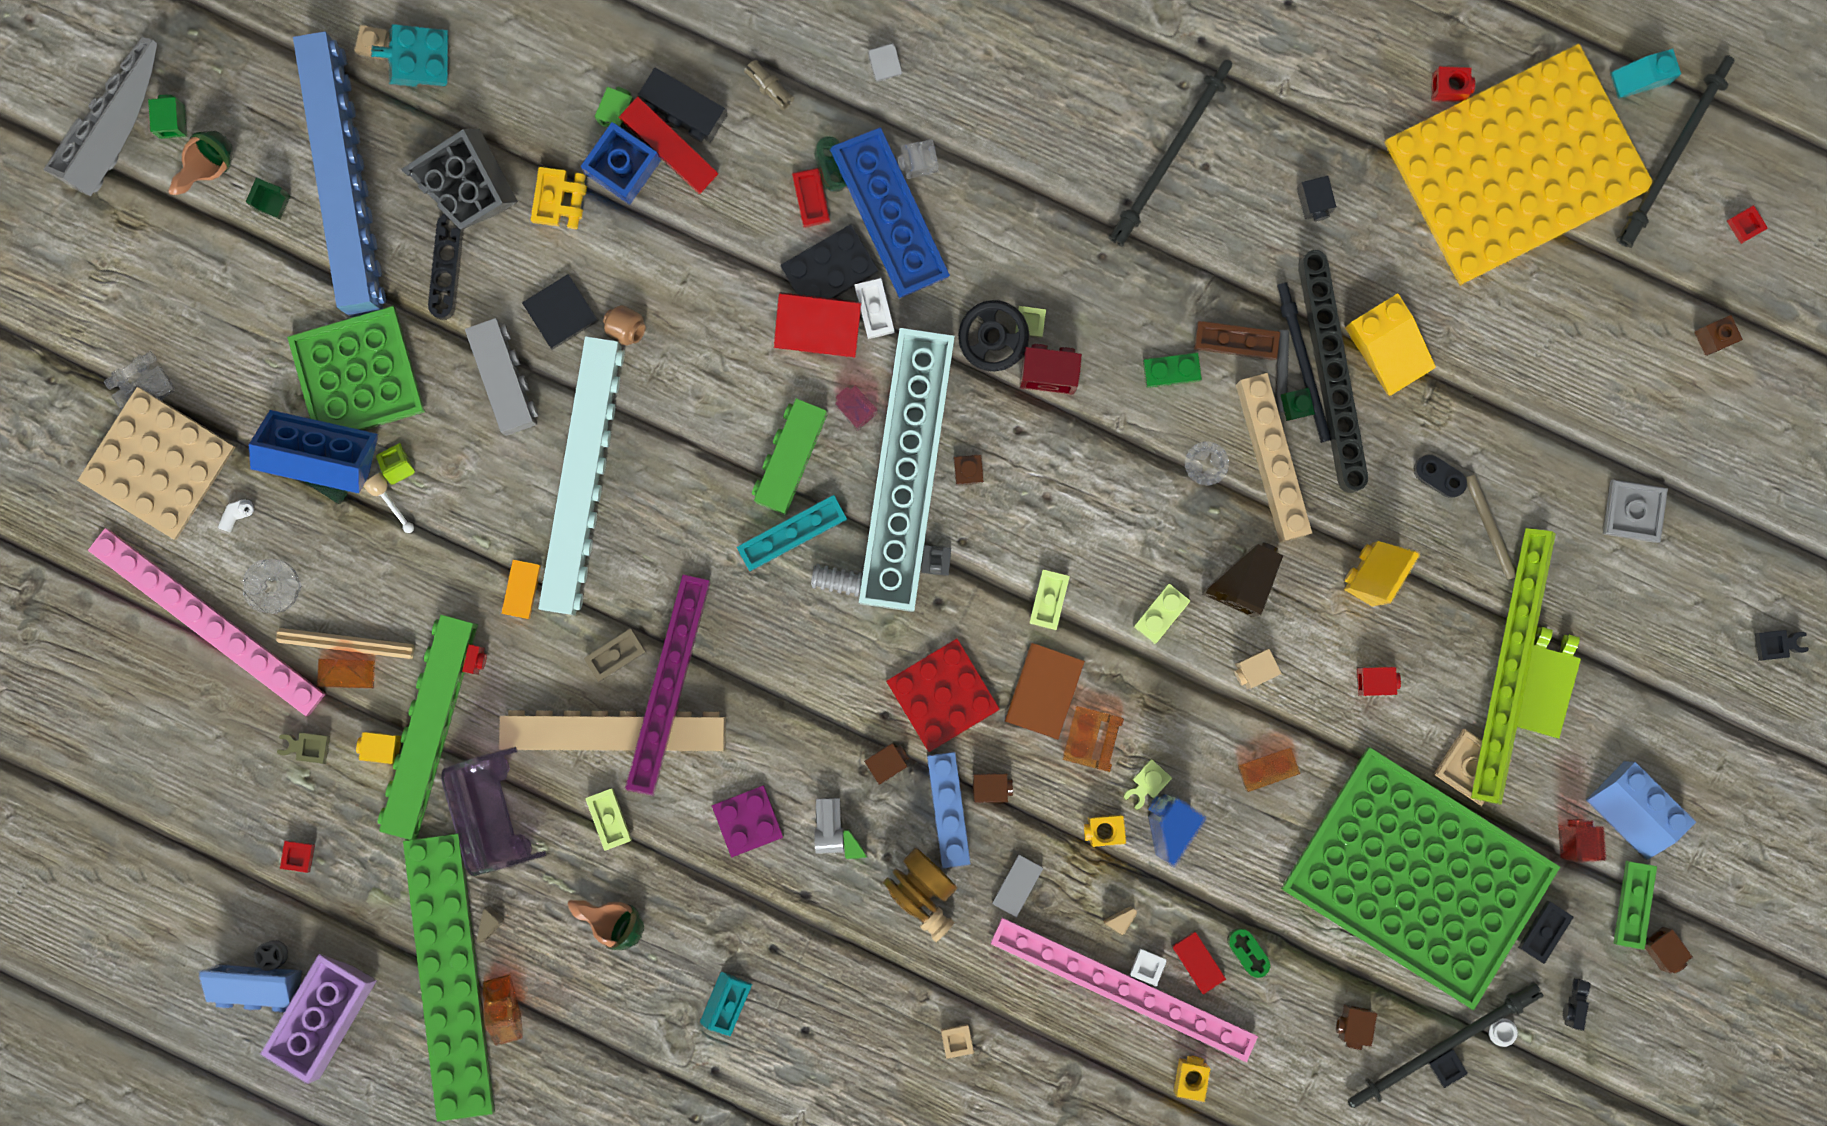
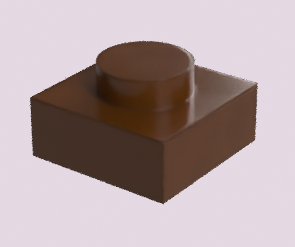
M981 455L954 457L956 485L984 482Z

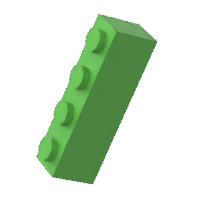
M797 398L794 404H788L783 419L787 420L783 430H777L773 440L776 448L773 455H767L762 467L763 470H766L762 481L758 479L754 485L752 495L755 496V503L787 515L828 415L826 410Z

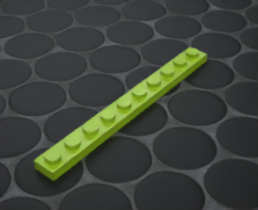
M1525 528L1471 798L1474 800L1502 805L1556 536L1553 531Z

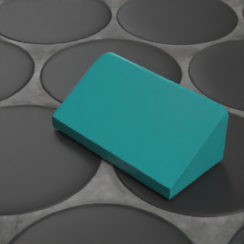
M720 972L701 1017L700 1024L708 1030L731 1037L752 984L728 973Z

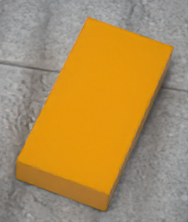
M518 560L512 561L501 614L525 619L531 618L541 565Z

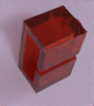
M1567 819V824L1558 825L1560 858L1575 862L1606 861L1604 826L1594 825V820Z

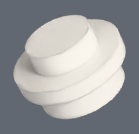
M1502 1018L1490 1025L1488 1030L1492 1042L1502 1047L1514 1043L1518 1034L1516 1025L1507 1018Z

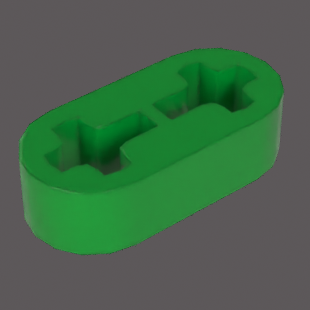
M1243 928L1232 930L1227 938L1228 945L1242 967L1252 977L1262 978L1266 976L1270 970V961L1253 935ZM1238 934L1242 937L1247 936L1248 939L1245 940V944L1249 948L1248 951L1245 952L1240 946L1235 947L1234 944L1237 942L1235 937ZM1251 954L1258 960L1263 959L1261 971L1250 969L1253 965L1249 958Z

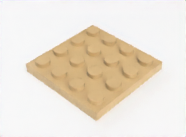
M136 387L77 481L170 538L177 540L236 446L144 389Z

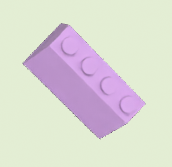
M319 954L265 1045L261 1055L307 1084L319 1080L377 980L354 966Z

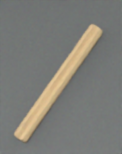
M279 628L276 636L278 643L412 659L415 651L413 644Z

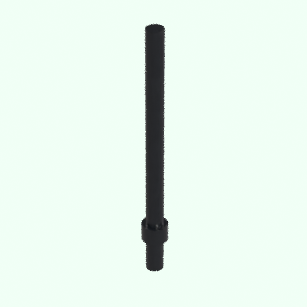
M1288 282L1277 285L1282 302L1280 309L1283 318L1286 317L1305 388L1310 390L1315 412L1313 417L1321 443L1331 441V437L1296 315L1299 313L1297 304L1292 300Z

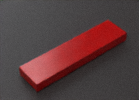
M639 97L618 117L647 146L656 151L659 157L699 195L718 175L697 152Z

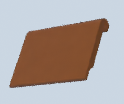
M1031 643L1005 722L1058 740L1085 661Z

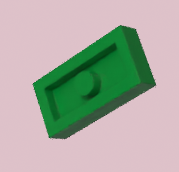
M1198 353L1143 360L1146 388L1199 382L1202 380Z

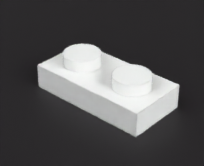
M882 279L855 284L858 302H862L861 314L867 338L871 339L894 333Z

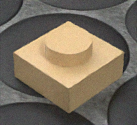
M360 25L355 52L359 55L371 57L372 45L387 47L389 32L383 29Z
M968 1024L941 1029L946 1059L974 1054Z

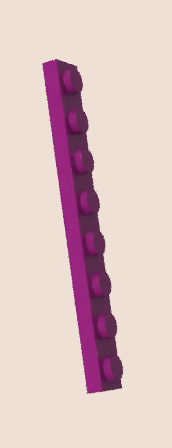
M682 575L625 789L628 791L650 796L655 794L709 591V580Z

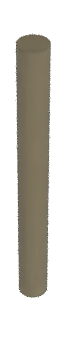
M1474 474L1466 477L1468 489L1506 579H1512L1516 577L1515 568Z

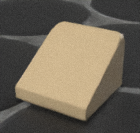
M1130 906L1108 917L1103 922L1123 935L1135 918L1137 910Z

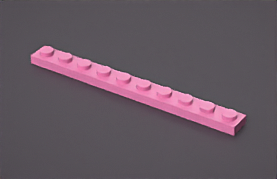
M105 528L88 549L94 556L305 716H309L326 695L111 530Z
M1003 917L990 942L996 947L1245 1062L1248 1061L1258 1038L1254 1033Z

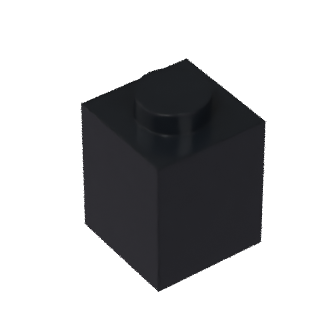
M1324 176L1304 181L1298 186L1297 192L1305 220L1313 218L1314 221H1321L1329 218L1330 214L1337 207L1329 177Z

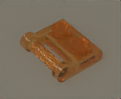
M1076 706L1062 760L1111 772L1112 764H1110L1119 726L1123 725L1124 718ZM1101 721L1109 724L1098 761L1092 759Z

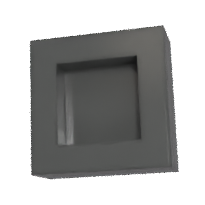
M924 545L921 573L949 576L951 548Z

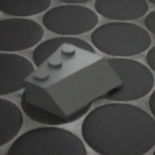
M462 129L401 169L407 176H411L419 184L418 187L425 194L428 193L436 201L438 208L460 230L496 216L518 202L480 129Z

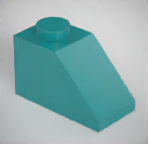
M1674 49L1641 58L1612 71L1610 75L1617 97L1620 99L1668 85L1681 75Z

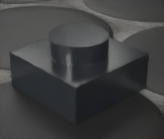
M1454 1049L1428 1063L1444 1089L1468 1075Z

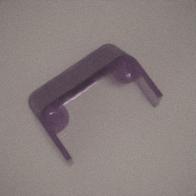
M517 747L475 757L442 770V785L456 834L459 835L465 868L471 876L497 871L546 856L545 850L531 854L532 846L530 841L522 834H514L500 781L507 778L510 769L505 756L518 752Z

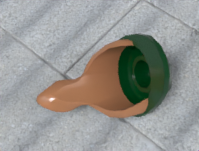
M202 131L194 133L189 138L182 152L183 169L173 177L168 190L169 194H183L191 188L195 181L213 180L229 170L233 159L232 144L226 136H223L218 131Z
M585 900L568 901V908L572 915L579 920L587 921L591 926L594 937L600 943L606 945L608 949L626 950L638 944L642 938L644 924L636 907L622 902H609L596 907Z

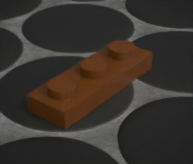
M1198 321L1194 350L1276 360L1280 332Z

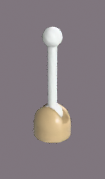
M380 472L368 479L363 486L366 491L373 496H381L403 524L404 532H413L414 525L407 522L385 493L387 490V480Z

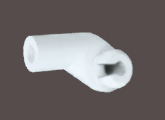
M242 499L228 504L217 528L231 533L236 520L248 517L254 512L253 503Z

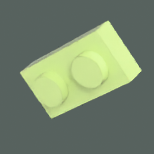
M1042 570L1029 624L1057 630L1070 576Z
M1167 584L1133 627L1156 644L1189 604L1190 600L1171 584Z
M613 788L585 798L604 851L632 841Z

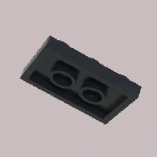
M851 224L780 265L796 294L833 299L855 287V284L862 283L879 273Z

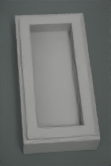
M1018 854L992 904L1017 917L1043 867Z

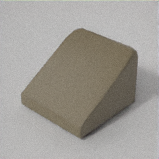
M490 906L484 908L477 936L479 943L488 940L504 922V919Z

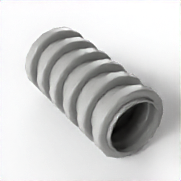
M816 564L813 570L811 585L814 589L818 586L821 587V590L829 588V591L833 592L834 589L838 590L837 593L840 594L842 591H845L846 595L855 593L854 596L858 597L861 591L863 573L854 574L852 570L848 573L846 569L837 571L836 567H833L832 570L829 569V566L825 565L822 568L820 564Z

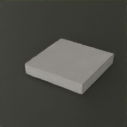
M1614 479L1610 480L1603 535L1660 543L1668 488Z

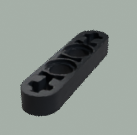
M445 214L439 217L436 225L428 299L429 312L439 320H448L454 315L456 309L464 229L452 228L450 237L453 240L456 239V242L442 240L443 237L448 239L449 234L444 225H448L450 219ZM446 246H451L455 250L454 257L450 260H443L440 256L441 250ZM443 273H448L452 277L451 284L447 287H440L437 282L438 277ZM436 291L450 293V296L444 294V303L448 306V309H443L442 314L435 308L436 305L441 304L442 296L436 294Z

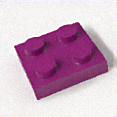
M764 785L712 805L731 858L784 837Z

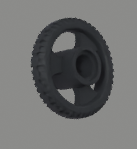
M1000 300L984 301L975 305L963 317L958 333L959 346L964 357L975 367L990 372L1003 371L1014 366L1024 355L1029 343L1028 324L1022 313L1013 305ZM998 310L1008 313L1015 320L1019 329L1017 333L1009 334L1005 326L996 322ZM979 316L984 322L978 330L979 343L970 346L968 338L969 329L975 318ZM992 329H998L1000 332V338L995 343L988 341V333ZM1009 346L1013 350V353L1002 361H985V355L989 349L998 351Z

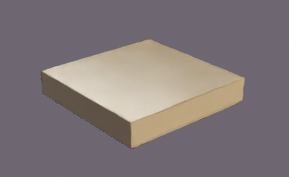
M1462 729L1433 775L1478 806H1482L1485 801L1474 800L1471 798L1483 740L1468 730Z

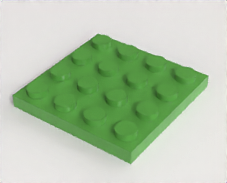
M394 306L287 337L310 419L363 431L425 412L397 310Z

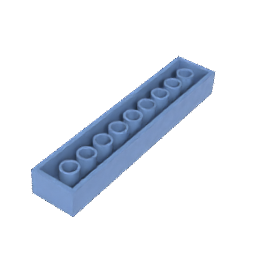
M324 31L293 37L336 306L352 318L383 309V304L386 303V296L383 287L379 286L378 277L382 276L380 263L378 260H375L374 250H377V241L375 235L371 234L369 224L373 223L371 209L366 207L365 197H368L369 193L365 180L362 181L361 171L364 170V162L361 154L357 152L356 144H360L359 133L356 127L353 128L352 118L356 114L353 102L349 101L348 91H351V83L348 75H345L343 65H347V58L344 49L340 48L337 41L333 40Z

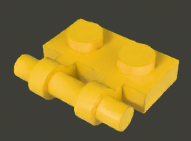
M539 167L531 222L560 226L561 216L569 217L567 227L578 229L579 219H582L583 210L581 209L583 195H586L587 190L585 185L586 175L575 173L574 183L566 182L567 172L565 170ZM565 192L572 193L570 207L563 206Z

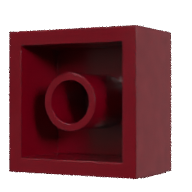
M1032 344L1031 347H1026L1023 355L1020 389L1074 395L1079 383L1082 354L1076 353V349L1069 347H1060L1059 351L1048 350V346L1043 344Z

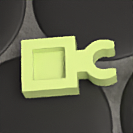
M1150 759L1132 779L1138 784L1137 787L1128 789L1124 793L1123 798L1127 800L1130 795L1136 794L1139 800L1134 808L1138 810L1144 805L1147 794L1154 799L1172 777Z

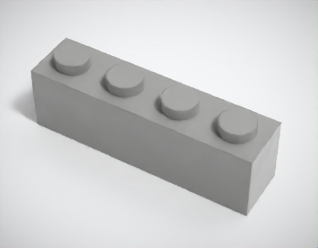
M494 318L466 328L465 332L500 432L507 436L537 425L535 417L538 416V412L534 402H529L526 391H529V386L525 376L519 375L517 366L520 365V360L515 349L511 350L508 340H511V335L507 325H502L498 319Z

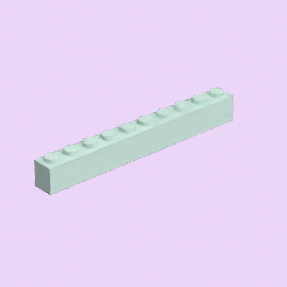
M585 336L539 610L576 616V611L582 608L583 594H580L581 583L586 582L588 567L584 566L586 555L590 556L592 540L589 539L590 529L595 528L597 521V512H593L595 501L599 502L602 486L598 485L599 476L605 472L606 458H603L604 447H609L611 431H607L609 420L614 419L615 404H612L613 394L618 393L620 386V377H616L618 366L623 365L625 351L621 350L622 346L617 341Z

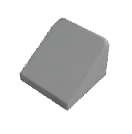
M894 43L868 51L876 82L902 75Z

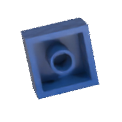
M611 122L580 167L586 176L630 205L661 160L656 151Z

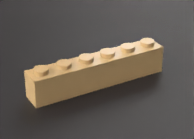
M1268 373L1242 379L1236 384L1279 542L1312 534Z

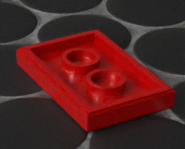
M780 292L774 348L855 358L862 302Z

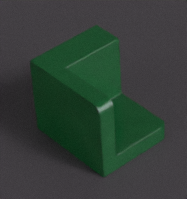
M256 177L246 199V204L256 211L281 220L291 195L283 188Z

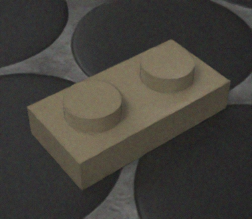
M630 628L583 659L597 681L601 682L646 653V650Z

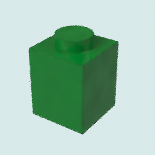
M169 94L159 95L158 99H148L151 133L159 139L187 137L185 104L174 95Z

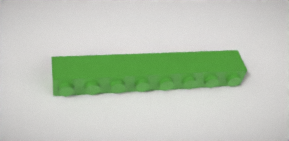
M440 615V619H436L433 624L432 635H434L432 646H428L425 652L424 662H427L424 673H420L417 680L416 688L419 689L417 699L412 701L409 708V716L412 717L409 727H405L402 733L401 743H404L401 754L398 753L394 761L393 769L396 770L394 780L389 782L385 795L389 798L386 808L381 809L378 817V824H381L379 832L408 840L418 839L465 674L462 670L468 645H473L478 624L445 615Z

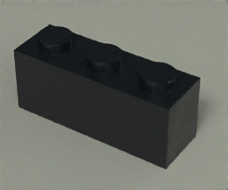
M654 67L638 93V97L650 109L666 117L665 121L675 128L680 126L689 130L688 134L700 142L704 139L711 143L727 117L724 107Z

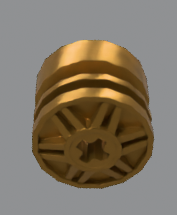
M915 847L903 860L910 872L905 875L895 868L892 872L900 882L897 884L887 877L883 884L887 887L894 901L902 909L925 923L929 916L922 907L925 905L932 912L935 913L937 911L931 897L935 895L939 899L946 901L958 887L923 852Z

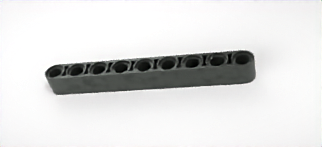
M1312 250L1300 260L1298 270L1327 426L1331 437L1330 442L1338 484L1344 492L1354 493L1363 489L1368 483L1367 466L1328 259L1322 251ZM1307 260H1316L1319 264V270H1311L1307 265ZM1312 286L1321 287L1324 291V296H1315L1312 292ZM1317 313H1325L1329 318V323H1320L1317 319ZM1323 339H1329L1333 342V351H1327L1323 348ZM1328 366H1335L1338 369V378H1332L1328 375ZM1334 392H1338L1343 396V405H1337L1333 402L1332 395ZM1338 419L1347 421L1349 425L1348 432H1342L1338 429ZM1344 446H1349L1353 449V459H1347L1343 456L1342 449ZM1349 473H1354L1358 476L1359 484L1357 487L1351 486L1348 483L1347 476Z

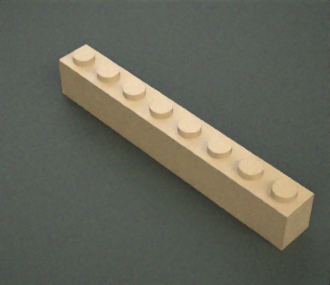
M508 710V716H500L499 750L635 751L644 717H636V711H619V717H608V711H591V716H580L581 711H564V716H553V711H536V716H525V710ZM676 711L666 751H726V717H719L720 712H703V717H692V712Z

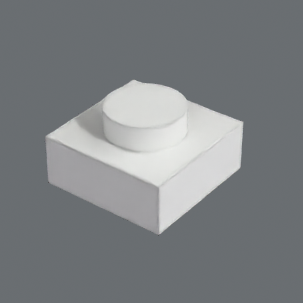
M1139 948L1130 971V976L1157 986L1167 959Z

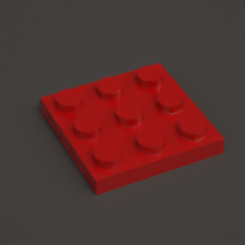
M958 639L953 640L886 681L928 752H931L1000 710Z

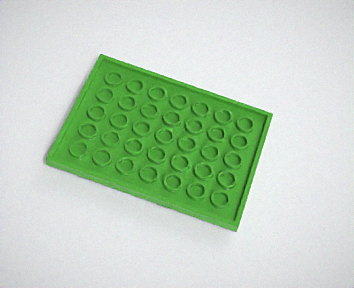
M1367 747L1285 880L1281 890L1474 1010L1560 869V866L1377 751Z

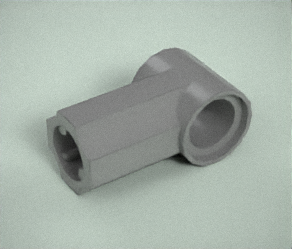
M840 798L816 799L817 828H815V853H844Z

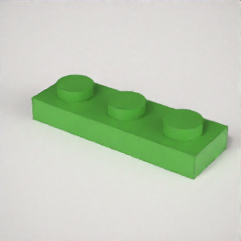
M1626 861L1613 944L1645 950L1657 866Z

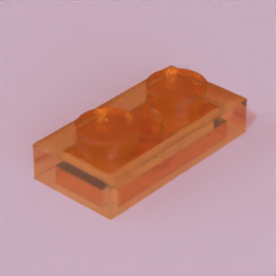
M1291 747L1237 765L1246 792L1300 774Z

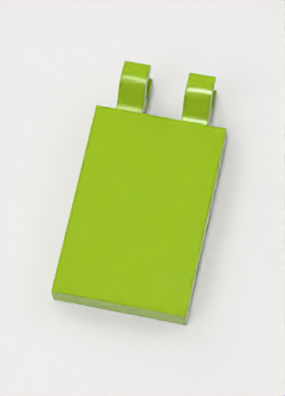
M1537 627L1517 727L1559 739L1581 658L1573 656L1579 645L1580 637L1564 635L1560 651L1556 652L1546 649L1551 640L1553 630Z

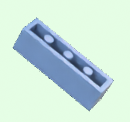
M955 752L927 755L942 868L970 865Z

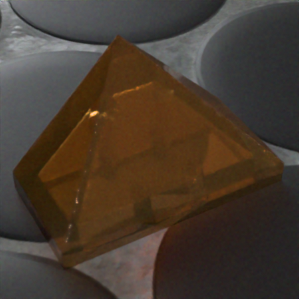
M318 659L317 687L374 688L375 661Z

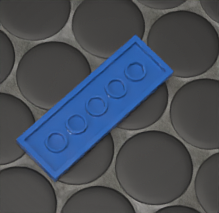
M881 127L832 146L830 151L899 298L947 279L950 276Z

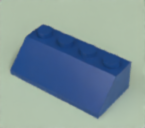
M269 410L249 443L250 469L360 493L370 473L378 434Z
M1163 794L1161 797L1156 796L1148 807V810L1151 811L1148 820L1155 855L1174 867L1206 817L1179 799Z

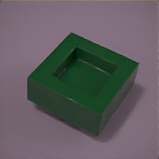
M1309 388L1280 394L1286 421L1315 415Z

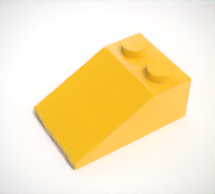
M1398 293L1345 327L1388 396H1391L1436 368L1412 314Z
M1381 541L1373 542L1371 545L1366 544L1359 555V558L1362 560L1357 569L1353 567L1344 580L1347 582L1344 590L1371 607L1391 603L1420 554L1416 551Z

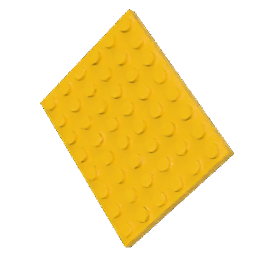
M1580 44L1388 138L1384 142L1460 286L1646 193L1653 183Z

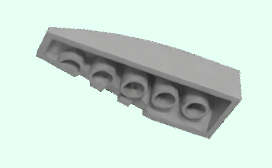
M144 37L140 39L120 66L123 69L121 74L117 73L113 77L111 76L105 83V94L98 99L94 97L88 105L91 108L90 113L84 120L78 118L47 163L44 171L89 196L101 188L103 184L102 178L108 170H111L118 161L117 155L132 130L143 103L157 48V43L154 40Z

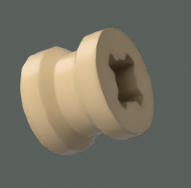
M937 907V911L935 913L932 912L929 915V919L922 923L920 928L923 931H929L932 934V939L937 942L949 931L955 922L951 918H946L943 915V910Z

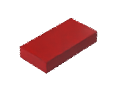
M819 168L792 173L803 227L830 223Z
M1195 931L1171 946L1202 994L1207 993L1226 980Z

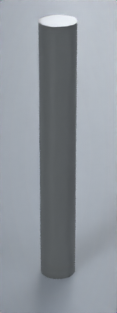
M1278 330L1280 332L1277 356L1276 405L1278 412L1284 413L1280 394L1287 393L1289 330Z

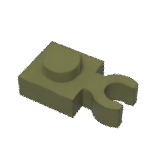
M302 732L299 733V739L297 740L291 734L279 735V739H286L289 742V747L287 750H277L278 754L291 755L297 752V761L326 764L330 736Z

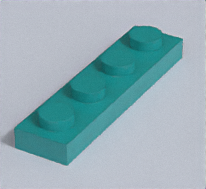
M832 495L737 546V549L749 572L841 524L847 518L835 496Z

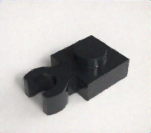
M1787 630L1755 633L1758 661L1790 658L1789 649L1794 653L1807 652L1809 650L1808 647H1799L1797 645V639L1807 636L1806 632H1794L1788 637Z
M1573 979L1572 997H1569L1568 1003L1563 1008L1564 1025L1584 1031L1589 1003L1586 1001L1590 992L1591 982Z

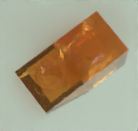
M510 974L484 981L485 1027L494 1044L497 1046L522 1039V1016Z

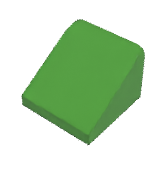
M845 829L843 832L845 858H867V853L851 830Z

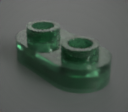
M826 136L821 138L816 144L814 155L823 185L830 191L839 192L845 189L847 185L833 155L828 157L823 153V150L830 151L831 147L839 144L840 141L834 137ZM831 176H837L839 182L832 181Z

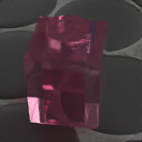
M856 385L851 390L849 387H846L836 396L838 401L835 403V407L857 432L878 414L875 406Z

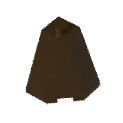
M1265 542L1262 545L1257 544L1205 588L1202 595L1250 617L1259 616L1264 610L1284 555L1277 553L1278 548Z

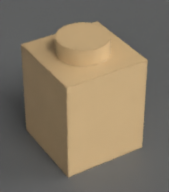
M1264 649L1235 663L1237 670L1234 671L1241 686L1246 685L1247 689L1253 688L1281 674L1270 649Z

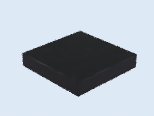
M569 274L522 302L552 350L598 322V319Z

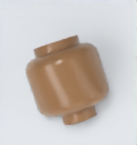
M624 305L610 309L603 319L606 335L625 346L638 343L646 330L642 315Z

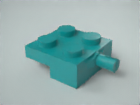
M392 24L389 30V46H371V57L388 58L389 84L417 87L418 84L446 86L448 84V30Z

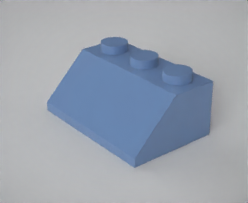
M1624 761L1586 799L1645 860L1650 859L1676 843L1696 823L1636 762Z
M218 964L200 971V981L206 1002H215L216 1007L232 1008L233 1004H243L244 1009L260 1010L261 1006H271L272 1011L285 1012L301 985L302 970L276 968L265 971L259 967Z

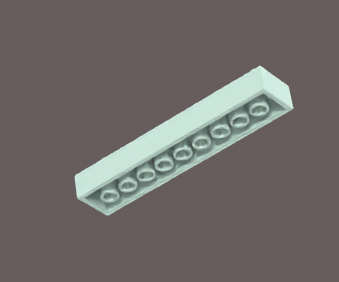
M904 328L899 329L859 604L910 612L915 610L955 336Z

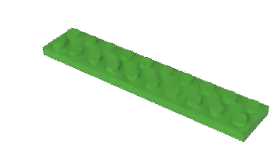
M461 833L403 841L436 1120L439 1122L493 1114L495 1110Z

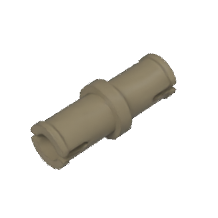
M753 60L748 64L751 69L745 68L744 73L760 87V92L763 95H768L781 110L788 108L791 105L788 101L793 102L794 96L779 83V79L775 75H770L757 60Z

